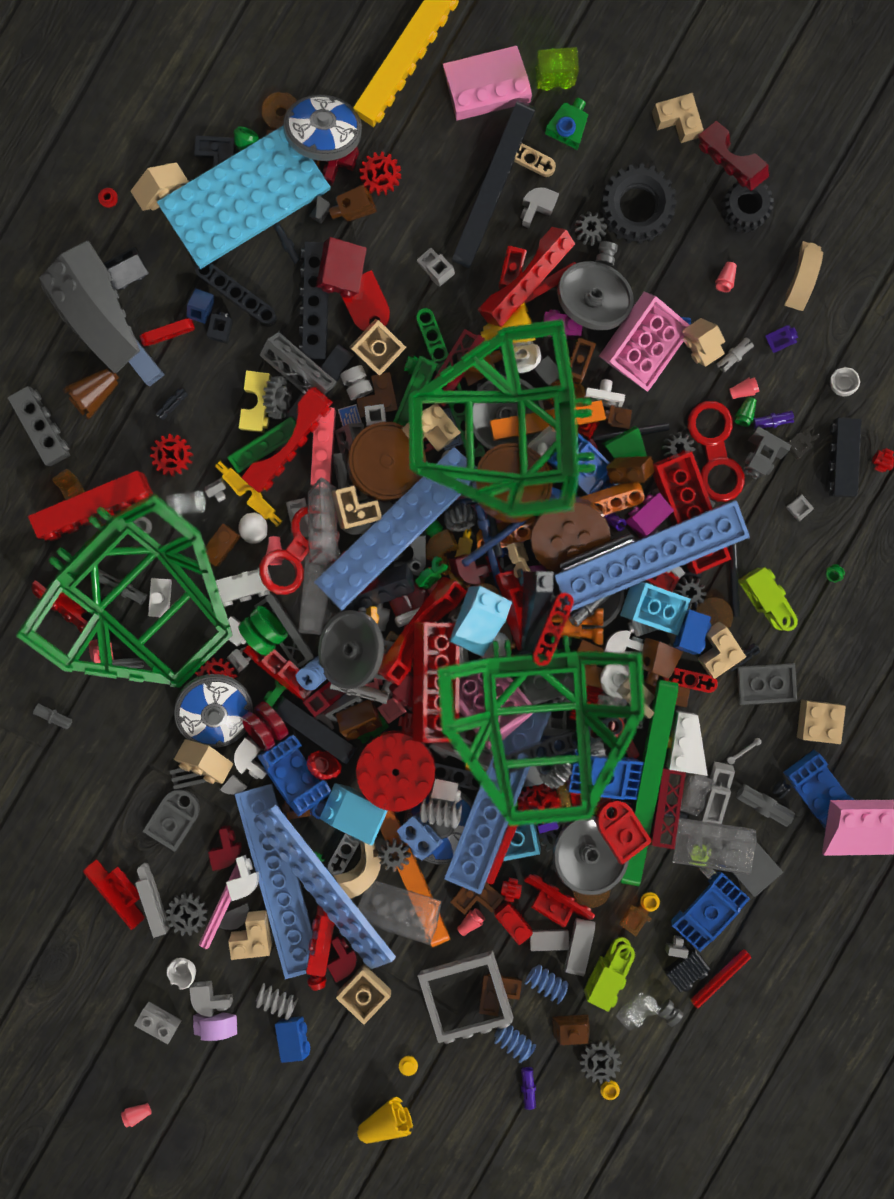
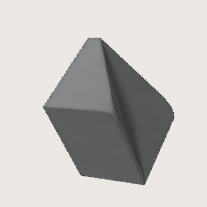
M317 196V205L309 215L310 218L322 224L329 213V202Z

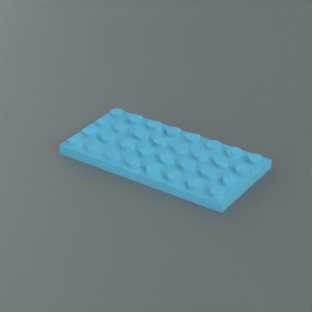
M283 125L157 201V204L199 269H202L315 200L317 196L331 190V187L313 159L299 154L290 146L286 140Z

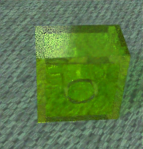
M577 47L538 50L535 64L537 89L551 90L553 87L568 89L575 86L579 72Z

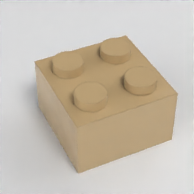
M377 319L350 346L379 376L406 348Z
M801 700L797 738L841 744L846 706Z
M363 964L338 990L336 999L360 1022L365 1024L391 997L392 990Z

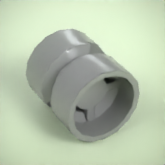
M362 365L350 368L340 374L344 386H348L347 393L351 401L362 398L373 391L369 380H365L367 375Z

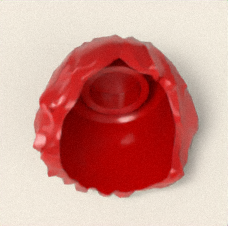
M319 750L308 756L307 767L315 778L331 779L332 777L336 778L341 773V763L328 751Z

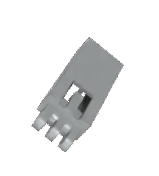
M143 863L137 869L140 879L135 884L153 938L166 934L170 928L149 864Z

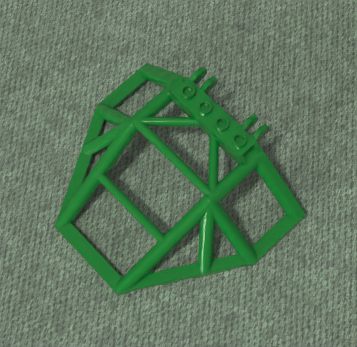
M562 319L504 327L489 341L485 340L461 357L462 360L454 366L450 365L439 373L440 376L419 391L415 390L409 395V465L412 472L510 517L573 511L580 472L588 473L595 470L594 464L579 465V460H594L595 455L592 452L579 453L577 417L588 418L592 416V410H577V406H589L592 404L591 398L576 399ZM552 335L561 385L521 390L513 341ZM499 346L502 348L507 380L483 359ZM474 366L500 390L442 391L441 388ZM554 398L555 418L533 401ZM422 403H465L467 468L423 462ZM473 403H517L520 474L474 468ZM525 406L556 429V440L529 470L527 465ZM557 451V470L538 472ZM456 479L494 484L476 489ZM564 482L560 499L520 503L524 486ZM510 490L507 502L494 497L497 494Z
M155 494L144 498L113 516L102 507H99L97 509L98 514L107 522L103 525L93 515L88 518L89 522L99 530L72 557L65 549L59 548L57 553L67 563L63 565L54 556L48 559L59 572L17 632V637L67 672H72L73 670L85 672L88 675L115 679L121 677L128 678L129 681H148L169 684L170 687L180 688L233 636L201 534ZM154 510L180 531L183 536L161 545L132 521ZM127 534L143 545L115 547ZM193 545L198 561L177 552ZM147 554L101 601L98 563L105 556ZM157 557L186 592L137 639L109 614L105 608ZM180 566L203 575L211 602ZM89 572L91 573L93 600L76 587ZM61 592L92 614V617L67 655L35 632ZM192 598L218 631L174 673L144 644ZM109 630L148 664L152 671L113 665ZM97 632L100 663L80 661L79 658Z
M567 635L563 636L562 639L564 651L557 652L556 646L551 661L544 666L537 665L533 661V653L511 655L510 640H505L504 649L506 656H499L498 641H493V657L438 668L442 730L510 826L591 819L606 785L609 784L619 760L621 761L635 734L636 727L645 714L642 655L640 652L570 651ZM554 636L551 637V644H552V643L554 642V640H555V637H554ZM545 653L537 654V657H539V662L547 659V657L544 656ZM585 664L628 665L631 706L587 704ZM483 672L485 712L454 720L451 679ZM573 672L574 694L552 674ZM528 675H541L571 701L501 707ZM517 676L500 697L496 699L495 678ZM576 710L577 755L506 760L498 721L499 715ZM598 717L627 718L628 720L617 738ZM589 726L612 749L594 785L592 784ZM480 727L469 749L457 732ZM488 737L490 738L499 790L477 761ZM579 762L581 806L515 811L507 768Z

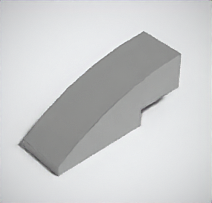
M714 761L705 797L702 822L721 826L735 774L733 765Z

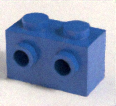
M687 610L679 634L675 637L673 647L693 655L701 654L706 645V641H704L706 633L711 628V617L693 610Z
M303 1016L292 1017L288 1020L283 1018L275 1024L281 1063L303 1061L310 1053V1044L307 1042L306 1036L307 1025L304 1022Z

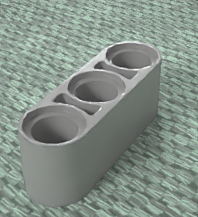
M579 918L575 919L564 972L579 976L585 975L595 932V922Z

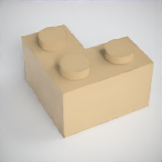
M693 93L655 104L652 115L657 130L676 125L681 143L699 138V134L703 132V126Z
M177 162L147 168L131 190V193L143 211L149 209L156 210L159 208L157 201L189 183Z
M700 318L682 330L684 335L683 341L691 349V357L695 363H700L706 367L725 354L721 347L725 340L718 325Z
M438 403L423 411V438L426 437L437 452L449 445L461 433ZM408 422L402 430L409 438Z
M354 486L331 491L341 529L382 519L378 500L359 504Z
M719 621L706 633V637L713 648L698 657V660L706 672L716 679L746 658L729 629Z
M187 739L184 740L174 758L175 761L180 763V768L188 772L191 769L192 772L198 775H204L203 779L211 784H214V782L223 784L233 766L231 761L212 747Z
M267 911L248 912L245 921L246 930L231 932L229 939L231 960L270 956L272 941Z

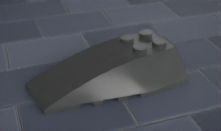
M89 241L62 253L39 277L41 287L61 319L114 373H117L140 352L131 326H128L126 323L125 311L120 308L117 299L119 296L111 285L112 278Z

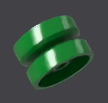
M257 606L251 612L250 617L245 618L238 625L243 639L255 651L265 656L269 655L276 648V644L282 643L288 637V632L279 618L263 606Z

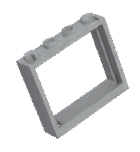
M493 950L421 970L418 974L438 1043H451L455 1041V1038L459 1037L466 1039L472 1037L474 1033H488L492 1028L499 1027L503 1029L512 1023L513 1013ZM488 964L503 1016L443 1032L428 981Z

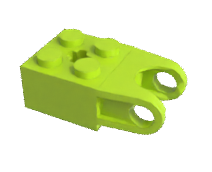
M766 567L756 568L740 578L738 582L757 612L764 613L775 629L791 631L796 628L798 624L797 616L784 596L786 595L784 589L775 583V576L770 569H766ZM784 617L786 619L785 625L782 622ZM790 617L793 619V624H792L791 626H790V623H791Z
M618 937L612 942L605 957L600 956L584 988L587 1001L608 1012L611 1007L615 1006L619 990H623L627 981L625 978L635 957V951L627 938ZM625 942V944H621L616 948L617 943Z

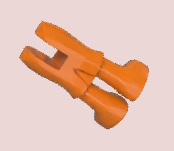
M603 608L596 609L594 614L582 621L578 627H575V624L572 625L568 617L560 638L567 635L568 638L592 639L596 645H603V628L582 629V625L603 626ZM558 614L553 615L551 621L552 623H562V617Z

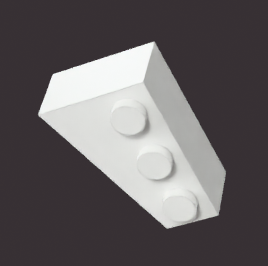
M259 568L216 580L224 607L233 605L234 600L240 599V602L251 600L252 595L258 594L259 597L270 594V591L262 584Z
M675 710L671 731L672 745L668 749L666 767L669 770L708 776L698 715Z

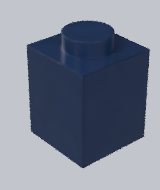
M195 289L187 303V318L205 324L213 310L214 295Z

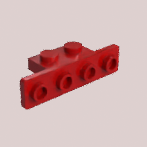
M35 580L32 583V592L40 599L46 588ZM61 592L51 609L60 612L67 622H72L82 632L88 623L82 618L87 610Z
M95 860L83 870V873L131 930L145 919V916L134 904L140 899L137 887L130 882L126 874L119 867L108 873L101 863Z
M530 874L525 877L524 881L539 890L531 908L561 927H566L573 912L585 920L594 919L595 914L591 912L589 907L579 905L573 897L563 895L554 885L544 883L540 876Z
M319 905L316 919L313 920L312 924L313 935L308 946L310 952L306 974L324 977L335 923L329 919L327 913Z

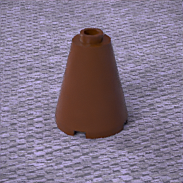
M103 369L63 388L65 394L69 392L70 397L68 399L82 415L86 413V419H90L118 385L117 380L119 377L112 370Z

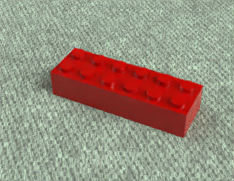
M684 450L653 464V476L658 490L674 510L668 516L672 526L713 509L692 451ZM727 547L688 562L686 565L689 572L699 574L731 560Z
M134 471L28 517L37 538L54 541L61 538V534L65 532L71 534L78 531V527L81 525H92L88 518L91 515L97 519L101 518L97 512L99 507H102L113 516L115 511H122L152 495L153 492L146 475L139 471Z
M414 623L413 741L451 742L441 726L438 668L459 664L460 646L449 642L456 623ZM459 677L451 679L454 720L459 719Z

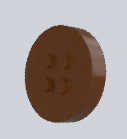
M393 422L372 424L363 429L350 445L347 454L349 476L356 488L369 498L378 501L398 500L422 478V476L410 470L409 438L402 430L404 428L403 425ZM423 448V462H426L425 451Z
M506 443L493 447L481 458L476 469L520 474L519 444ZM527 446V465L529 470L541 455ZM545 463L538 472L550 471L548 464ZM472 481V485L476 489L494 484ZM553 483L524 486L520 503L549 500ZM510 490L497 494L494 497L507 502ZM479 503L487 514L503 522L518 523L535 516L510 517Z
M575 497L573 511L537 514L531 526V544L537 560L545 568L556 573L562 572L560 562L610 541L609 526L602 511L592 502Z

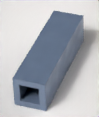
M136 339L140 352L129 363L148 386H151L165 374Z

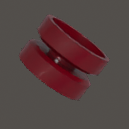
M262 701L254 707L255 714L248 712L240 720L252 740L262 750L268 751L275 745L274 739L282 740L288 735V730L276 711L269 704Z

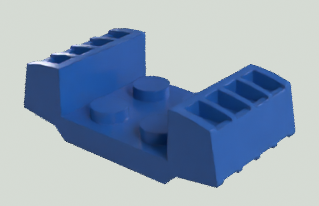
M578 433L579 453L592 452L595 455L594 460H579V465H595L593 472H580L577 487L584 493L582 496L619 485L618 483L611 484L609 481L607 465L610 463ZM557 451L547 461L554 470H557Z
M288 735L268 751L259 754L258 758L286 803L299 817L327 798L331 790L325 780L320 782L319 779L310 773L307 761L298 749L302 745L294 735Z
M813 749L783 773L814 816L826 829L830 800L854 799L847 795L827 768V762L820 753Z
M573 751V755L578 754V751ZM591 755L593 785L608 757ZM623 756L621 761L619 760L609 784L606 785L601 797L637 800L644 762L636 758ZM579 762L571 763L572 774L568 777L566 789L568 792L581 794Z
M717 871L708 880L710 885L684 913L680 910L671 920L672 926L699 952L716 939L750 899L722 872Z

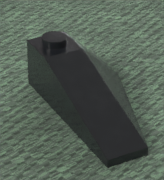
M523 571L521 650H535L556 596L557 583L554 578V574H557L556 572Z

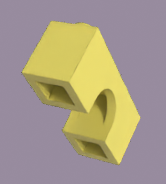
M246 371L244 390L246 393L256 394L258 403L253 409H241L239 429L243 431L264 433L265 429H268L269 417H266L267 413L265 412L266 406H263V395L266 393L264 388L268 387L266 382L270 381L272 377L269 373Z

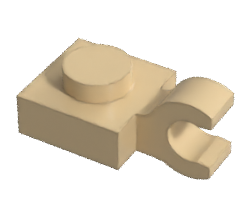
M523 542L507 545L509 558L513 564H516L514 568L516 578L522 577L521 569L523 571H530L526 563L529 559Z

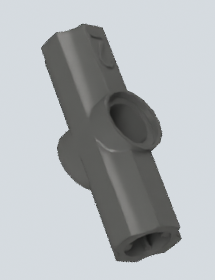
M743 784L737 792V799L753 807V810L765 817H770L786 827L792 823L795 813L787 807L777 803L778 801L768 795L761 794L746 784Z

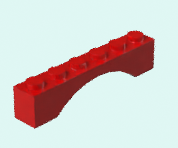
M551 227L540 240L537 252L527 268L514 281L492 294L478 310L487 323L502 327L570 251L575 243L566 229Z
M316 387L310 388L298 403L297 423L288 443L271 458L252 463L241 478L258 493L264 490L268 491L274 484L272 480L275 476L279 477L285 470L284 465L286 462L292 461L296 456V449L299 446L302 447L307 442L308 438L306 436L310 431L313 433L318 428L320 418L326 417L331 411L330 405L333 402Z
M442 577L383 657L378 673L387 681L399 686L411 670L414 658V623H437L448 612L455 609L466 595L467 591L456 580Z

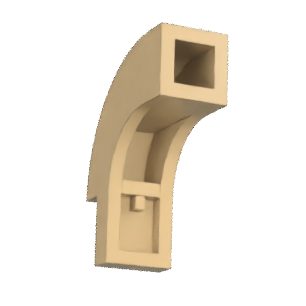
M802 242L797 269L787 290L784 306L801 311L804 310L821 267L823 252L820 246L814 243Z
M360 841L361 858L357 866L349 872L334 875V879L350 899L366 891L378 876L381 858L378 857L379 852L375 847V842L373 845H369Z

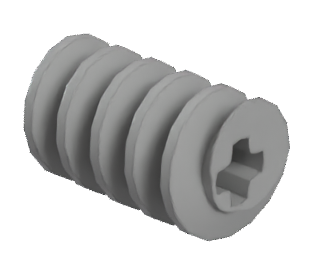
M426 799L421 802L420 818L423 823H426L429 819L430 824H434L436 821L438 826H441L443 822L445 827H449L451 823L453 828H457L459 825L462 805L459 809H456V803H453L452 807L449 808L448 802L442 807L440 800H438L436 805H434L433 799L428 804H426Z
M263 983L256 999L257 1008L264 1004V1011L271 1007V1014L278 1010V1017L285 1013V1020H288L293 1013L298 998L293 1002V995L286 999V992L279 996V989L272 993V986L265 990V983Z

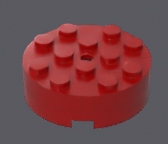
M400 730L381 733L365 746L359 757L356 770L357 782L363 795L373 805L383 810L394 812L411 809L427 797L433 786L435 778L433 754L425 743L413 741L412 733ZM393 769H398L399 772L396 773Z

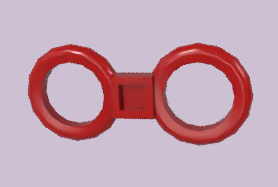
M704 401L697 404L691 410L688 417V430L691 437L704 445L707 463L703 466L700 474L709 498L717 502H728L735 499L741 493L745 484V475L741 466L735 460L727 457L724 443L732 431L733 418L730 411L723 404L716 401ZM705 409L717 410L724 418L725 427L723 432L715 438L702 436L696 428V418ZM726 465L735 472L736 485L730 493L718 494L709 487L708 474L714 466Z
M307 506L298 510L291 521V532L294 538L285 550L277 549L271 551L263 557L259 565V576L262 584L269 591L281 595H287L296 591L304 578V569L301 562L310 550H320L331 543L334 536V523L331 516L325 510L316 506ZM314 514L324 521L326 535L322 541L311 542L303 537L299 525L304 515ZM284 558L291 562L295 569V579L292 584L286 587L278 586L270 580L268 565L271 560Z

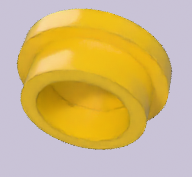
M647 892L642 895L640 904L644 910L652 912L659 907L660 900L655 893Z
M412 1056L403 1057L399 1062L400 1072L406 1076L416 1073L418 1069L417 1060Z
M610 1080V1082L605 1081L602 1083L600 1092L605 1099L613 1100L618 1097L620 1089L615 1081Z

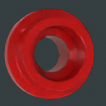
M104 188L100 191L98 199L102 206L111 208L118 202V195L112 188ZM107 194L111 195L109 200H105Z
M311 975L307 983L312 990L317 991L326 986L327 979L326 976Z

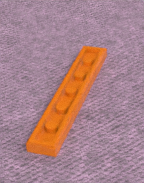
M602 400L592 402L591 405L585 407L577 406V410H592V416L588 418L577 417V425L606 419ZM555 409L546 410L549 415L555 418ZM535 413L526 414V435L542 432L550 425ZM518 416L491 420L489 422L493 441L519 436Z

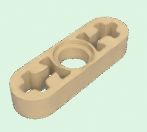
M522 143L518 151L519 153H516L514 162L543 177L553 175L556 167L555 161ZM521 149H523L524 151L521 155V159H519V153H521ZM533 154L535 161L527 163L524 160L525 155ZM538 158L541 159L540 163L543 165L549 163L551 170L544 171V167L540 164L538 168L535 167L538 163Z

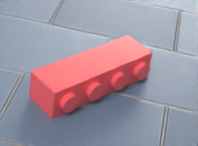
M331 408L326 417L320 418L318 421L320 425L313 433L312 486L332 487V455L334 454L336 424L335 408Z

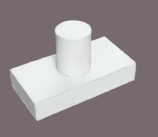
M603 379L601 380L600 390L587 388L584 398H591L592 402L602 400L603 406L606 407L614 405L616 408H621L624 403L625 394L611 392L612 381Z
M549 425L529 443L528 447L542 456L556 440V431Z
M151 578L148 616L161 617L170 608L172 580Z

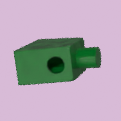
M576 98L573 105L563 103L547 125L545 134L578 150L588 118V114L582 111L586 102ZM562 117H570L576 124L575 132L569 137L559 135L556 130L557 122Z
M636 426L603 443L613 459L618 457L647 456L640 430Z

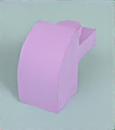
M225 1012L212 1017H206L199 1013L193 1015L194 1035L201 1036V1040L216 1041L237 1035L236 1015Z

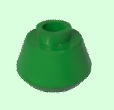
M237 127L234 129V143L240 151L259 140L258 134L249 128Z

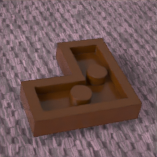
M390 372L383 373L380 376H371L375 395L356 399L360 418L366 417L365 406L384 404L385 413L398 411Z
M486 882L481 894L461 887L450 900V903L464 915L477 900L489 911L493 912L504 899V896L500 895L494 887Z
M484 974L479 1014L498 1016L500 1003L491 974ZM501 976L507 997L520 1000L522 979Z

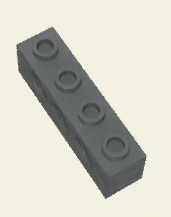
M27 386L7 397L45 465L51 467L71 456L68 452L70 450L69 445L64 439H61L59 435L61 431L57 424L52 423L49 418L51 413L46 406L43 407L40 401L42 397L36 389L34 390ZM34 404L35 410L29 414L28 408ZM43 421L44 428L39 431L38 424ZM53 438L54 444L48 447V439Z

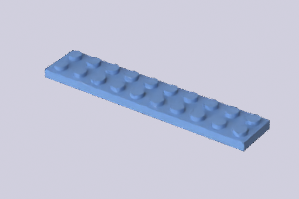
M455 447L437 463L467 468L466 457ZM422 477L382 516L381 520H378L314 583L343 610L461 494ZM456 479L467 485H472V481Z
M734 500L634 541L633 544L585 564L554 574V578L560 593H569L573 597L574 603L571 609L573 611L750 536L738 503ZM565 596L563 598L565 605H569L567 597Z
M552 711L533 713L502 741L504 753L506 754L541 741ZM521 753V754L518 755V758H517V759H526V758H525V755H524L523 753ZM492 759L486 773L499 790L496 771L493 768L494 760ZM531 766L509 774L514 806H516ZM480 786L444 878L478 894L482 893L508 826V822L482 786Z
M271 783L236 793L235 798L255 871H259V885L285 979L306 974L310 952L308 946L310 939H312L313 931L299 878L293 874L289 865L281 859L278 851L270 845L266 836L256 827L253 821L257 815L272 806L277 805L279 808L274 786Z
M277 805L257 815L253 819L256 827L263 832L270 845L278 851L281 859L289 865L293 874L300 879L305 889L316 899V903L323 908L329 919L335 923L340 933L350 942L353 950L361 956L365 965L373 969L392 962L396 956Z

